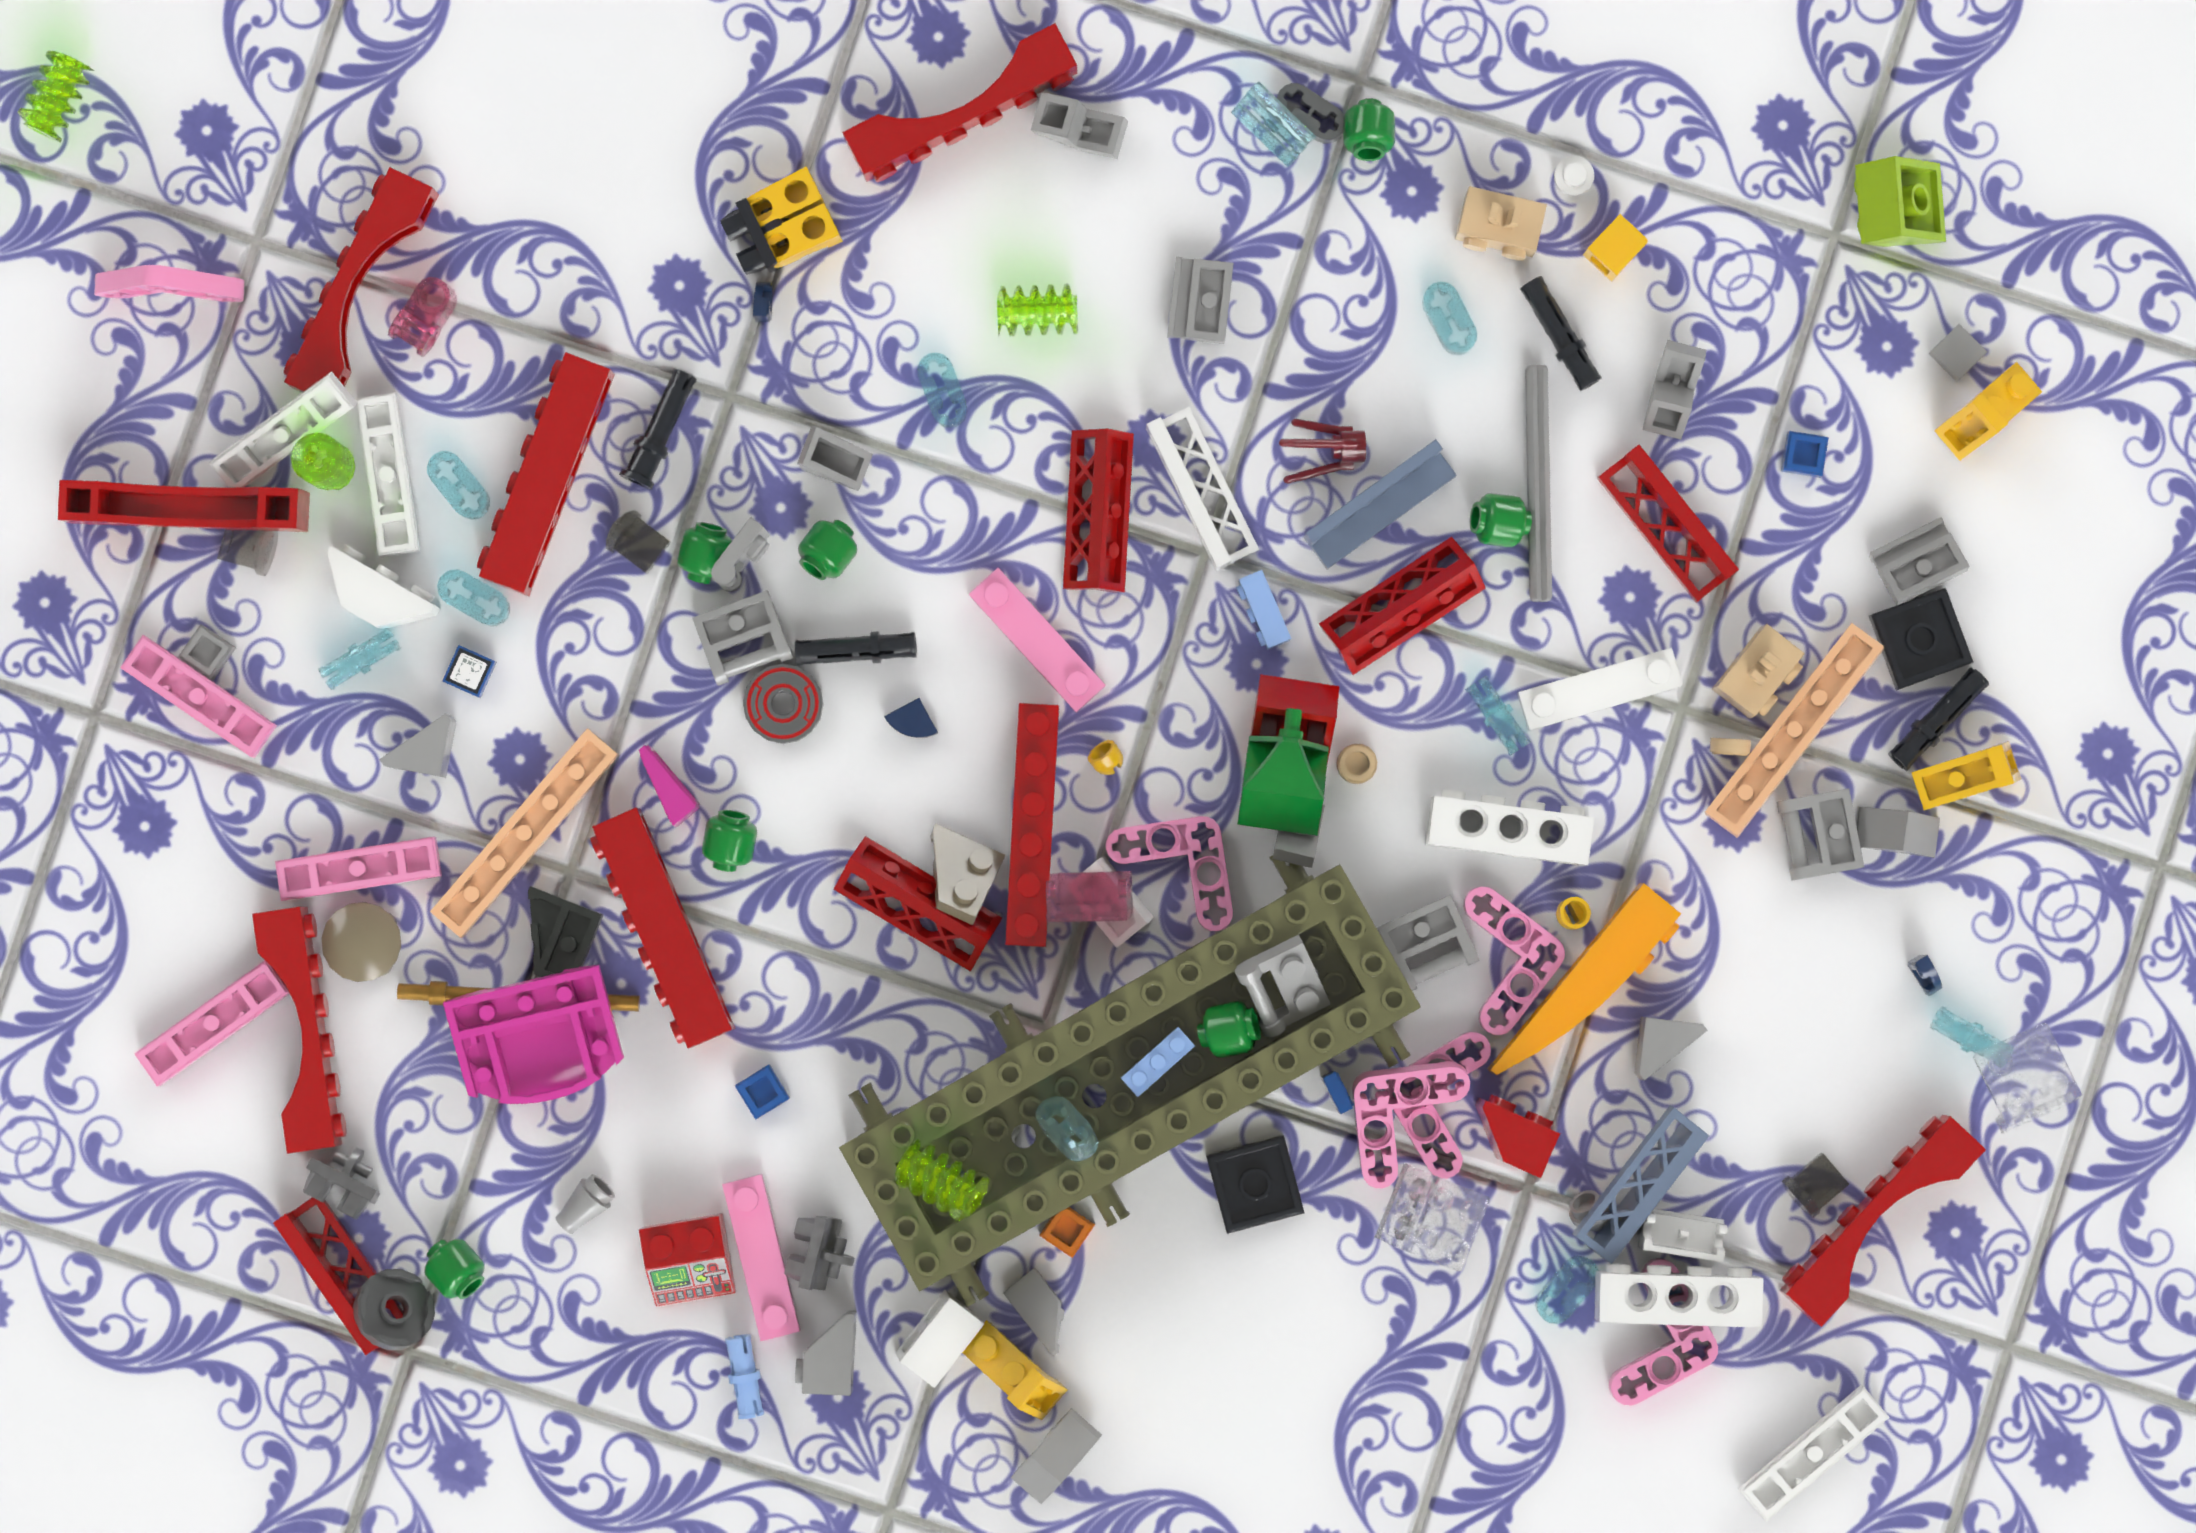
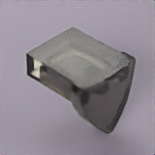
M632 510L623 514L612 524L606 539V549L612 554L617 551L648 574L671 542L641 520L642 515L639 512Z
M225 529L217 559L255 569L257 575L266 576L275 556L278 531Z
M1819 1153L1793 1177L1787 1176L1782 1180V1184L1790 1197L1812 1218H1815L1823 1206L1849 1185L1823 1153Z

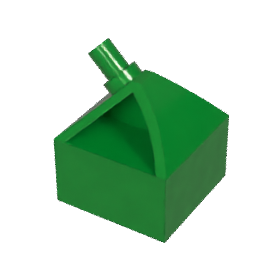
M1286 708L1284 729H1279L1278 736H1249L1237 825L1318 836L1324 801L1329 747L1303 740L1304 732L1300 731L1302 710Z

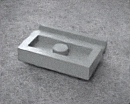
M1176 257L1167 338H1182L1192 341L1225 344L1234 263Z
M1942 517L1870 552L1869 555L1871 562L1875 564L1878 574L1896 606L1967 572L1970 567L1952 534L1946 529Z

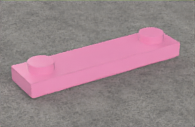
M999 568L969 593L973 601L1076 713L1106 686Z
M142 635L120 667L252 758L257 756L277 727L275 723L145 635Z
M436 837L275 861L281 901L442 877Z
M263 961L134 1054L156 1086H161L290 993L273 967L266 961Z
M763 1174L722 1184L760 1341L800 1332L801 1329L788 1276L784 1274L785 1264Z

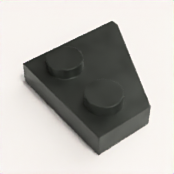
M530 886L528 899H530L531 938L534 946V975L544 977L561 973L563 970L583 967L603 914Z

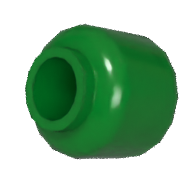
M1373 98L1362 99L1358 104L1350 107L1344 115L1343 141L1345 148L1355 158L1362 161H1376L1383 158L1386 153L1392 150L1395 144L1394 112L1388 106L1383 105L1381 101Z
M1487 493L1479 502H1475L1472 506L1469 519L1470 530L1476 534L1480 543L1514 547L1520 543L1523 535L1529 534L1532 526V515L1530 511H1526L1525 504L1520 497Z
M824 520L816 522L798 546V553L801 557L799 563L802 568L819 580L839 577L857 554V544L852 538L854 535L853 530L840 520H834L833 523Z
M696 522L695 527L684 531L677 563L680 568L688 572L687 578L689 580L710 584L712 578L711 571L714 564L732 542V539L726 535L727 529L711 523Z
M720 810L717 816L707 820L702 843V854L710 861H713V868L725 872H735L737 866L746 865L752 861L757 828L749 821L750 816L738 811Z
M1240 1001L1209 1007L1204 1013L1203 1023L1197 1026L1201 1046L1203 1048L1209 1047L1212 1054L1218 1058L1249 1053L1254 1048L1255 1041L1261 1037L1259 1020L1254 1008L1248 1009Z
M454 1239L449 1242L440 1240L427 1252L429 1259L425 1265L424 1274L445 1298L459 1297V1299H465L477 1291L484 1282L482 1275L485 1264L463 1239Z

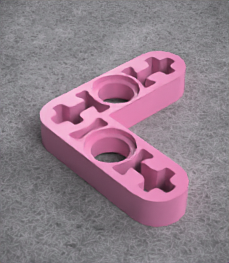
M142 265L95 274L94 295L106 298H131L163 292L220 302H242L244 299V280L169 266Z
M1198 816L1131 826L1114 830L1108 836L1106 841L1107 854L1112 861L1118 864H1131L1187 855L1198 922L1204 929L1209 931H1220L1230 924L1233 918V908L1221 830L1214 819L1207 816ZM1199 823H1205L1206 829H1213L1214 836L1208 838L1209 851L1217 848L1218 857L1204 856L1194 860L1193 851L1202 852L1200 841L1198 839L1192 840L1191 832L1197 831ZM1167 829L1173 833L1175 844L1172 849L1160 852L1153 847L1151 839L1156 830ZM1146 831L1145 844L1150 855L1141 856V847L1129 850V857L1121 858L1119 851L1112 850V844L1118 842L1119 835H1126L1128 841L1140 840L1137 832ZM1206 862L1216 864L1220 870L1219 881L1211 886L1202 884L1197 877L1199 866ZM1222 887L1224 889V897L1216 896L1218 908H1225L1226 916L1220 918L1219 925H1213L1211 919H1204L1203 911H1207L1210 908L1209 897L1200 900L1199 891L1212 892Z
M1477 887L1469 891L1464 899L1463 907L1466 915L1519 956L1518 960L1479 1011L1478 1020L1481 1027L1492 1035H1503L1516 1025L1561 966L1565 957V950L1563 944L1556 937L1495 890L1489 887ZM1486 894L1489 895L1491 899L1488 904L1497 912L1500 911L1502 905L1508 909L1506 913L1499 917L1494 929L1488 924L1494 917L1487 912H1481L1479 915L1474 913L1473 910L1476 905L1472 899L1475 895L1480 898ZM1512 917L1520 919L1525 925V933L1517 941L1507 939L1503 933L1505 921ZM1551 943L1554 946L1552 954L1556 959L1553 963L1551 961H1544L1538 970L1545 972V975L1540 980L1533 970L1522 965L1526 959L1533 965L1540 956L1539 952L1536 951L1537 946L1540 944L1545 947ZM1520 973L1528 975L1533 983L1531 993L1525 997L1516 996L1510 988L1512 978ZM1503 991L1511 1001L1519 1003L1521 1006L1517 1012L1512 1006H1509L1504 1013V1018L1507 1020L1506 1025L1497 1024L1492 1028L1488 1024L1491 1017L1487 1012L1490 1008L1494 1010L1501 1008L1505 1001L1499 999L1498 996Z
M1467 1032L1409 1066L1428 1064L1436 1058L1442 1059L1445 1062H1454L1446 1054V1051L1453 1048L1454 1055H1458L1466 1049L1464 1042L1470 1039L1473 1043L1481 1042L1483 1048L1478 1051L1480 1056L1478 1060L1474 1061L1472 1057H1466L1459 1061L1467 1071V1074L1488 1061L1491 1055V1046L1484 1035L1477 1032ZM1449 1073L1446 1081L1436 1083L1427 1076L1430 1094L1436 1093L1433 1086L1435 1084H1446V1086H1449L1459 1080L1454 1073ZM1407 1077L1402 1082L1408 1084L1415 1080L1416 1077ZM1393 1079L1387 1080L1389 1088L1385 1089V1091L1388 1090L1390 1098H1394L1392 1095L1394 1092L1392 1087ZM1418 1085L1409 1092L1410 1096L1417 1095L1422 1089L1421 1086ZM1433 1104L1393 1109L1427 1169L1439 1178L1448 1179L1455 1176L1462 1167L1463 1158ZM1428 1114L1433 1118L1435 1128L1429 1136L1419 1137L1413 1132L1412 1122L1417 1115ZM1441 1133L1446 1140L1438 1142L1444 1153L1452 1152L1455 1157L1450 1161L1452 1168L1448 1171L1443 1167H1434L1433 1163L1438 1157L1432 1147L1427 1152L1422 1148V1144L1433 1142Z
M1448 1061L1367 1071L1356 1077L1352 1086L1357 1141L1360 1168L1368 1185L1374 1188H1385L1394 1183L1398 1176L1392 1109L1461 1100L1470 1089V1079L1462 1065ZM1454 1073L1457 1079H1462V1081L1455 1083L1454 1090H1448L1446 1084H1435L1433 1086L1436 1093L1430 1094L1427 1075L1433 1074L1432 1077L1435 1083L1446 1081L1447 1074ZM1417 1077L1422 1081V1089L1417 1095L1406 1096L1402 1094L1400 1084L1405 1078ZM1393 1079L1392 1087L1396 1098H1390L1388 1090L1376 1092L1375 1099L1368 1100L1366 1094H1360L1361 1091L1367 1090L1368 1083H1374L1376 1089L1389 1088L1386 1080ZM1373 1120H1380L1387 1126L1384 1136L1376 1140L1367 1138L1364 1134L1366 1124ZM1381 1149L1383 1163L1385 1166H1390V1168L1384 1169L1383 1176L1376 1177L1375 1172L1369 1169L1375 1167L1373 1150Z
M1661 1258L1650 1260L1642 1269V1272H1647V1265L1671 1266V1273H1680L1673 1263ZM1643 1283V1285H1644V1287H1645V1289H1646V1291H1647V1293H1648L1647 1286ZM1677 1284L1671 1288L1672 1291L1676 1290L1678 1286L1681 1289V1293L1669 1296L1671 1304L1677 1301L1686 1302L1688 1289L1684 1284ZM1665 1325L1673 1340L1615 1371L1609 1380L1611 1395L1619 1403L1632 1406L1709 1366L1718 1355V1345L1709 1326ZM1694 1338L1701 1342L1708 1341L1709 1346L1704 1349L1706 1356L1701 1359L1694 1354L1685 1358L1684 1360L1689 1364V1367L1683 1369L1682 1362L1673 1352V1349L1679 1346L1680 1352L1684 1354L1693 1348L1691 1341ZM1661 1356H1668L1674 1362L1672 1375L1665 1379L1657 1378L1652 1370L1654 1361ZM1644 1365L1646 1376L1654 1385L1647 1388V1383L1642 1381L1633 1387L1635 1392L1633 1396L1629 1397L1625 1392L1619 1394L1617 1389L1622 1386L1620 1379L1626 1376L1632 1381L1641 1377L1642 1374L1637 1369Z

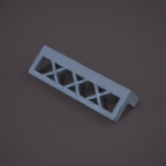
M1436 439L1306 532L1304 536L1305 541L1326 570L1457 476L1442 456L1441 451L1443 448Z
M1670 1105L1572 1234L1596 1254L1612 1264L1710 1135ZM1675 1119L1680 1125L1666 1142L1665 1131ZM1658 1141V1147L1653 1148ZM1656 1155L1641 1175V1162L1646 1156ZM1632 1187L1616 1207V1195L1622 1188ZM1609 1206V1212H1604ZM1608 1219L1603 1229L1598 1231L1593 1239L1587 1235L1596 1221Z

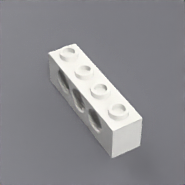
M1442 790L1441 797H1431L1425 845L1587 866L1589 864L1594 817L1584 816V808L1561 806L1559 813L1545 811V803L1521 800V807L1505 805L1506 798L1482 795L1481 802L1465 800V792ZM1464 811H1474L1480 817L1481 824L1475 833H1467L1461 828L1459 821ZM1505 816H1513L1519 821L1520 832L1513 839L1506 838L1500 831L1499 825ZM1545 821L1554 822L1559 827L1560 836L1554 844H1548L1540 837L1539 830Z
M1606 1264V1271H1596L1594 1319L1599 1323L1762 1328L1763 1278L1752 1275V1268L1729 1267L1728 1275L1712 1274V1267L1687 1266V1273H1671V1266L1647 1265V1272H1631V1265ZM1636 1283H1644L1648 1289L1647 1299L1641 1304H1632L1628 1298L1629 1289ZM1677 1284H1684L1688 1289L1686 1302L1679 1306L1672 1305L1669 1300L1671 1288ZM1724 1285L1729 1292V1298L1723 1306L1714 1307L1710 1302V1292L1714 1287Z

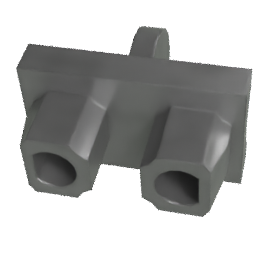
M358 1147L353 1150L350 1156L338 1150L335 1152L332 1161L344 1167L342 1172L313 1157L306 1167L311 1172L307 1177L303 1192L324 1202L333 1184L346 1189L336 1209L355 1220L364 1212L369 1202L375 1204L380 1196L377 1190L352 1178L354 1173L368 1179L373 1168L361 1163L364 1150Z
M826 1216L797 1219L794 1230L795 1238L809 1242L806 1257L790 1254L784 1274L799 1281L798 1287L807 1290H825L828 1277L838 1279L841 1265L853 1266L855 1258L844 1254L847 1239L838 1237L842 1224L841 1219Z

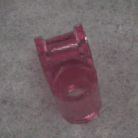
M428 277L422 280L416 286L406 305L394 318L389 328L388 336L392 339L400 338L416 348V353L419 356L424 357L436 343L441 329L456 307L457 295L454 289L436 277ZM434 288H442L445 296L443 302L437 307H429L427 303L428 293ZM409 327H412L415 330L419 331L421 333L420 336L411 332L409 330Z

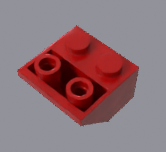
M1490 1094L1488 1101L1478 1098L1475 1106L1495 1158L1541 1178L1561 1134L1551 1129L1554 1122L1530 1111H1527L1525 1117L1514 1113L1517 1105Z

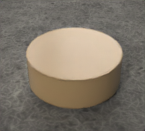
M1710 738V752L1712 754L1748 756L1750 754L1751 740Z
M1351 744L1345 747L1337 758L1339 775L1351 784L1367 782L1377 770L1375 753L1363 744Z

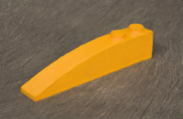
M1645 883L1638 884L1487 1070L1494 1075H1498L1533 1056L1569 1032L1600 1007L1634 971L1640 975L1654 959L1650 952L1659 941L1664 944L1667 943L1680 927L1675 921L1681 913Z

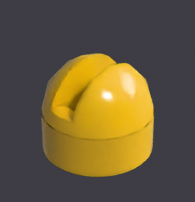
M1106 740L1091 750L1088 755V761L1100 774L1113 775L1115 774L1114 767H1122L1123 755L1113 740Z
M1570 897L1563 900L1556 910L1558 923L1569 930L1584 927L1589 922L1591 916L1588 903L1580 897ZM1566 905H1567V907H1568V910H1569V912H1570V914H1571L1573 920L1576 922L1575 924H1572V922H1571V920H1570V918H1569V916H1568V914H1567V912H1566V910H1565V906H1566Z

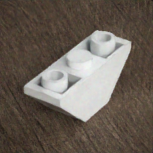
M345 544L341 551L332 545L328 548L327 556L340 606L371 625L384 630L437 616L441 608L431 603L435 597L434 595L415 584L409 591L397 584L400 578L398 574L380 564L376 571L362 563L366 556Z

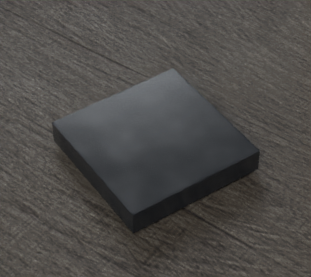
M1946 588L1869 615L1877 641L1884 646L1882 654L1896 691L1974 663Z
M1284 1135L1206 1155L1227 1234L1305 1213Z

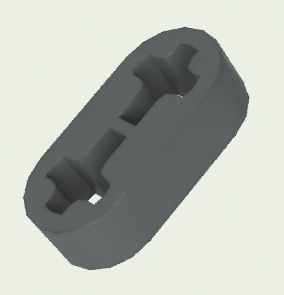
M1298 83L1285 85L1279 91L1276 99V109L1285 121L1323 144H1331L1342 136L1344 131V115L1338 107ZM1296 94L1301 95L1300 104L1308 109L1309 112L1305 113L1299 108L1293 109L1292 112L1286 109L1287 101L1284 97L1293 98ZM1316 114L1322 119H1327L1329 115L1335 118L1334 126L1337 130L1329 129L1326 133H1322L1319 130L1321 123L1313 118L1312 115Z

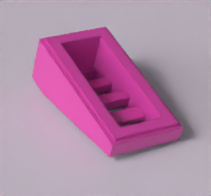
M644 745L639 749L641 760L669 821L674 827H678L700 808V803L651 746Z

